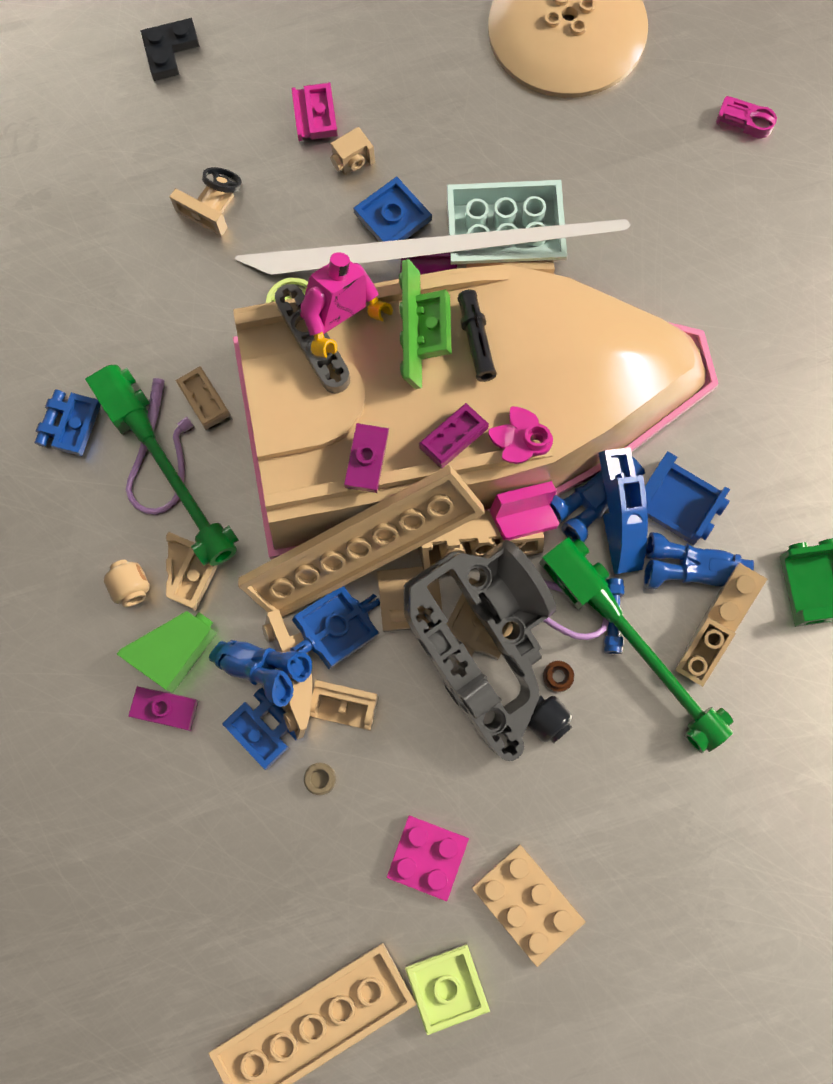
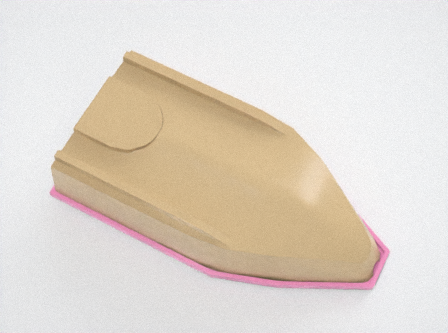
M509 264L449 269L420 275L421 294L445 289L450 294L452 354L422 359L421 389H414L402 378L400 372V363L403 361V348L400 344L403 319L399 311V304L402 302V289L399 279L373 283L379 293L377 296L378 300L389 303L393 308L392 315L385 314L381 310L383 322L373 319L368 315L367 310L370 304L368 301L365 308L327 332L329 337L336 342L337 350L350 373V384L346 390L340 393H331L323 387L281 316L276 301L233 309L237 336L233 337L268 554L271 560L440 470L441 468L419 449V442L465 403L489 423V427L446 466H452L483 504L485 511L491 509L497 494L552 481L557 490L555 495H562L601 471L599 452L622 448H631V452H633L716 389L719 384L703 330L667 322L569 277ZM468 289L477 292L480 311L486 318V325L484 327L497 372L496 377L487 382H480L476 379V371L467 334L461 327L462 313L457 297L460 292ZM295 299L285 300V302L290 304L295 313L298 310ZM304 319L300 320L296 325L297 330L307 332L308 329ZM311 351V354H312L314 357L322 358V357H319V356L314 355V354L312 353V351ZM330 363L327 368L331 379H334L336 382L341 381V374L337 375ZM512 406L521 407L534 413L539 420V424L546 426L553 436V444L550 451L544 455H533L523 463H509L502 460L504 449L494 445L488 435V430L510 424V408ZM356 423L389 428L378 493L347 489L344 486ZM532 440L534 443H541L538 440Z

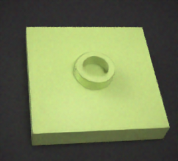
M467 944L405 966L427 1035L490 1012Z

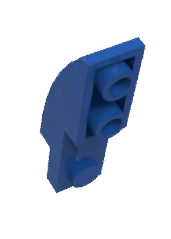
M631 448L604 450L598 454L609 513L604 514L603 518L613 572L615 575L643 570L648 533L643 475L636 476Z

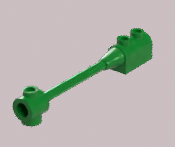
M108 365L85 378L119 432L124 434L131 429L138 440L147 447L200 531L195 536L196 543L191 545V548L203 566L209 563L212 566H216L229 560L237 551L234 543L239 541L229 525L223 528L220 523L210 524L156 441V436L148 417V410L146 409L150 402L141 389L135 391L132 387L136 380L126 367L121 370L118 365Z
M568 537L544 555L539 564L574 606L579 610L586 603H589L606 620L613 623L691 715L693 720L688 724L689 730L685 733V736L697 751L703 753L708 750L710 752L724 743L733 734L729 726L734 721L729 713L723 708L715 711L713 707L703 711L622 615V610L608 587L609 584L605 581L609 577L608 571L599 562L594 565L589 562L585 557L589 553V549L583 541L576 539L573 542Z

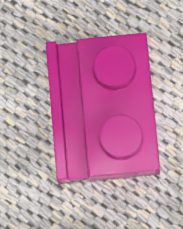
M330 82L303 86L304 89L298 90L295 87L291 88L298 140L303 141V138L309 137L313 140L338 136Z

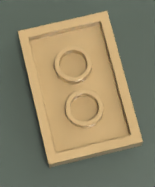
M520 844L471 887L536 967L586 923Z

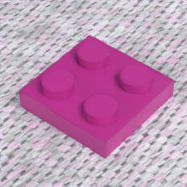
M409 815L386 878L448 901L469 838Z

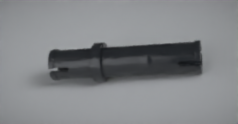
M471 289L464 290L457 297L462 313L461 327L467 334L476 371V379L480 382H487L493 380L497 372L484 327L486 325V318L480 311L477 292Z

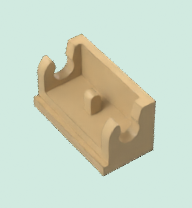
M319 680L315 681L310 717L371 731L379 699L377 694Z

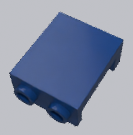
M667 451L645 485L647 515L652 521L694 546L700 538L706 540L715 525L711 523V520L715 514L720 516L729 504L730 500L725 497L730 489L724 487L722 490H719L675 464L674 462L678 457Z

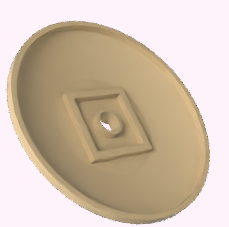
M493 0L488 19V35L491 49L506 73L521 85L533 91L561 98L593 95L619 83L634 69L640 60L648 34L647 13L642 0ZM569 14L573 15L575 19L568 21L563 16Z

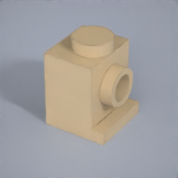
M359 127L331 142V162L338 172L342 170L344 175L360 169L366 162H369L370 165L375 163L374 146Z

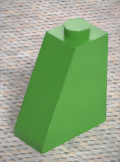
M186 611L121 648L117 655L162 688L174 693L217 635V632L210 628L213 622L203 614L198 612L196 616H193Z

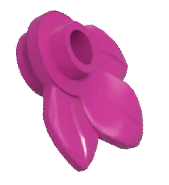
M512 406L510 408V424L488 430V435L494 445L504 449L502 460L509 463H523L533 455H544L550 451L553 444V436L546 426L539 424V420L534 413L521 407ZM532 440H538L541 443H534Z

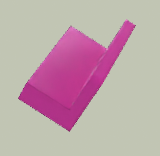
M552 481L496 495L489 512L503 540L507 539L510 541L558 527L559 521L550 506L557 492Z

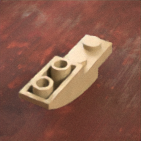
M738 562L726 584L720 589L702 619L675 671L702 687L705 685L734 638L735 631L766 583L767 578Z
M279 609L267 613L262 630L268 643L272 642L276 651H290V648L304 640L302 633L289 636ZM312 673L304 682L290 679L294 691L292 699L284 706L287 712L284 713V720L290 732L294 731L297 739L304 737L311 712Z

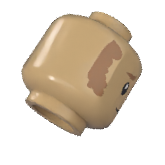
M119 560L110 565V570L104 576V584L112 601L116 604H122L124 607L134 606L142 602L146 598V593L150 587L142 567L136 562H127V560Z

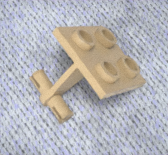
M423 566L377 571L383 632L411 629L404 615V585L424 571ZM439 578L428 584L427 588L442 610ZM419 606L417 608L419 611L417 617L429 623L430 621L427 620L423 613L427 608Z

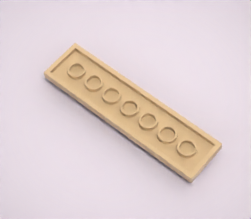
M448 465L239 577L238 587L267 613L279 609L281 616L284 617L485 514L484 506L452 466Z

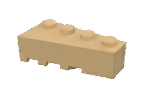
M485 510V514L420 546L418 550L423 570L450 552H460L481 557L504 540L489 512L490 510ZM543 532L510 540L526 556L543 552Z

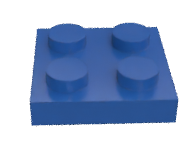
M397 176L353 208L357 218L379 242L406 240L432 221V214Z

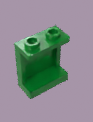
M833 538L819 541V545L808 546L807 542L792 544L788 546L789 549L779 556L795 627L833 622Z

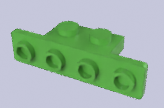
M407 259L402 261V272L399 274V283L402 289V302L399 304V311L403 319V331L400 332L403 361L400 363V372L402 378L414 389H421L422 359L452 354L450 294L446 289L421 294L420 272Z

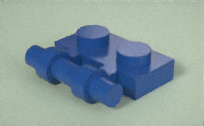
M55 389L52 398L46 402L45 408L47 411L42 423H38L36 428L38 435L34 443L46 447L49 438L54 437L51 446L55 450L83 456L101 404L98 399L72 392L66 403L63 402L66 393ZM58 414H63L58 427L54 426Z
M261 687L253 695L260 702L258 707L253 710L247 702H244L222 725L262 768L267 770L289 748L281 738L286 733H289L295 741L298 739L295 732H290L284 720L285 710L282 707L271 704L266 698L264 688ZM268 712L279 723L274 730L262 719Z

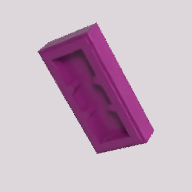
M465 403L419 442V449L442 469L488 429L489 423Z
M356 423L344 483L345 488L378 493L389 428Z
M137 686L128 717L190 731L198 700Z

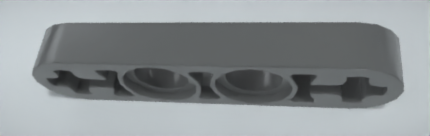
M294 284L282 285L275 293V301L281 316L323 387L331 393L343 392L350 384V373L338 350L335 354L328 353L327 358H317L311 354V343L314 336H310L308 331L301 332L296 328L297 323L303 319L300 316V308L305 295ZM290 295L292 299H295L298 309L295 313L290 304L285 302L286 296ZM327 332L323 334L324 338L331 339ZM330 363L337 375L341 374V381L336 382L334 379H331L327 368Z

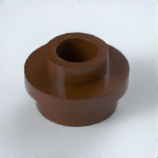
M553 661L544 669L543 681L550 690L563 692L573 684L574 671L564 661ZM554 672H561L564 680L556 682L553 679Z

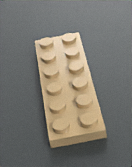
M381 943L217 1046L208 1054L224 1084H293L415 1006L416 1001L384 943Z

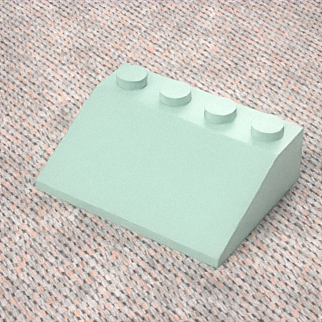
M561 180L447 185L449 235L565 225ZM566 238L450 252L451 265L567 260Z

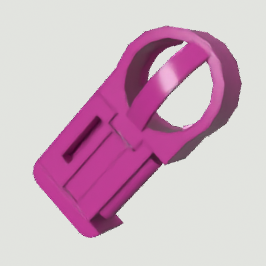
M726 96L716 123L719 125L720 122L742 128V133L761 139L770 135L776 124L777 117L774 111L768 107L758 106ZM756 117L766 119L770 126L766 128L758 127L753 123L752 119Z

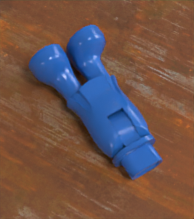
M632 456L636 476L644 475V468ZM602 470L585 485L576 488L575 492L569 497L562 499L555 495L550 503L559 521V525L581 505L584 507L585 510L582 513L569 519L561 527L563 534L573 542L576 539L585 542L588 538L587 528L596 519H601L603 514L609 509Z
M651 532L647 539L646 558L653 560L647 563L644 571L645 589H657L666 580H681L682 583L696 582L711 586H724L738 562L754 571V561L741 559L740 554L734 555L717 549H701L689 544L685 546L668 541L662 534ZM658 559H679L680 563L679 565L658 561Z
M220 641L209 654V660L214 662L219 669L225 671L228 675L248 680L253 685L259 683L264 686L267 700L279 707L286 706L293 697L294 688L290 679L304 682L309 678L312 671V660L304 652H279L272 648L263 649L242 641Z

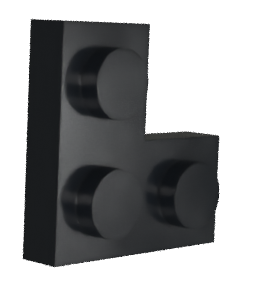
M192 18L140 30L154 81L180 75L174 53L200 47Z

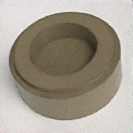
M315 763L304 774L305 787L315 795L328 794L336 784V774L329 765Z

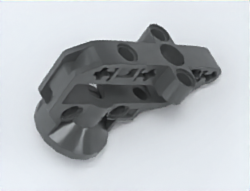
M507 539L481 557L460 552H450L406 582L404 585V615L415 637L445 681L444 686L455 703L464 710L481 738L499 757L506 761H514L523 753L524 742L522 737L539 700V687L532 665L542 659L539 652L542 648L532 634L531 629L556 612V604L547 584L523 551ZM477 568L480 578L475 584L471 585L468 580L469 572ZM447 571L450 572L471 609L487 630L521 685L519 695L504 707L500 702L502 699L489 684L487 676L482 674L464 644L455 638L447 626L448 620L427 588L428 584ZM419 606L427 608L423 613L427 620L430 621L429 623L417 617L419 614L417 608ZM511 621L513 630L509 636L504 637L502 628L507 622ZM448 656H451L459 661L457 663V666L459 668L457 671L452 670L454 668V665L448 658ZM494 711L495 717L493 721L489 724H484L486 713ZM501 733L508 738V746L506 748H504L505 744L502 741L501 737H499L497 734Z

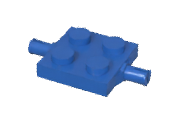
M344 586L327 594L293 617L292 621L302 633L304 640L290 648V651L308 653L312 650L320 657L328 669L332 668L378 636L379 632L370 621L367 612L380 605L379 598L376 599L377 596L372 594L360 603L349 594Z

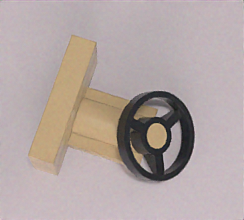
M211 167L203 171L202 181L207 186L198 199L176 188L169 197L176 212L222 236L228 228L222 213L234 197L233 192L240 190L242 181L237 174L230 170ZM212 174L213 182L210 181L206 176ZM219 174L228 176L236 182H232L228 178L220 176Z

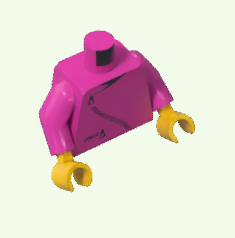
M341 252L333 253L329 264L311 274L300 308V316L304 319L310 336H314L311 343V351L314 355L327 358V353L335 354L337 352V344L333 339L324 338L323 334L365 308L366 302L369 301L370 303L367 312L373 319L384 321L381 317V310L385 314H393V308L389 303L378 300L377 296L379 293L363 267L358 263L351 262L348 255Z

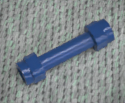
M618 578L606 579L605 581L609 584L608 587L620 607V597L624 596V580ZM609 622L607 636L604 637L603 642L604 653L622 654L624 637L620 636V631L617 627Z

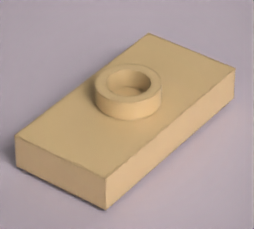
M201 366L175 380L205 430L231 416Z

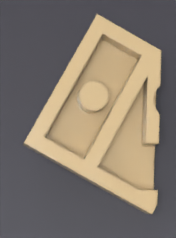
M168 532L166 535V541L168 542L166 597L196 611L218 565L212 566L209 563L203 566L191 548L194 542Z

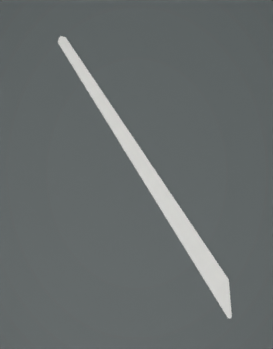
M626 219L246 254L237 255L235 260L274 275L320 269L329 264L331 255L336 252L348 255L351 262L361 264L624 231L631 224Z

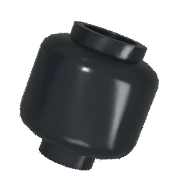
M540 695L528 727L542 742L551 740L554 744L572 728L570 722L573 718L570 711L556 696L544 699Z

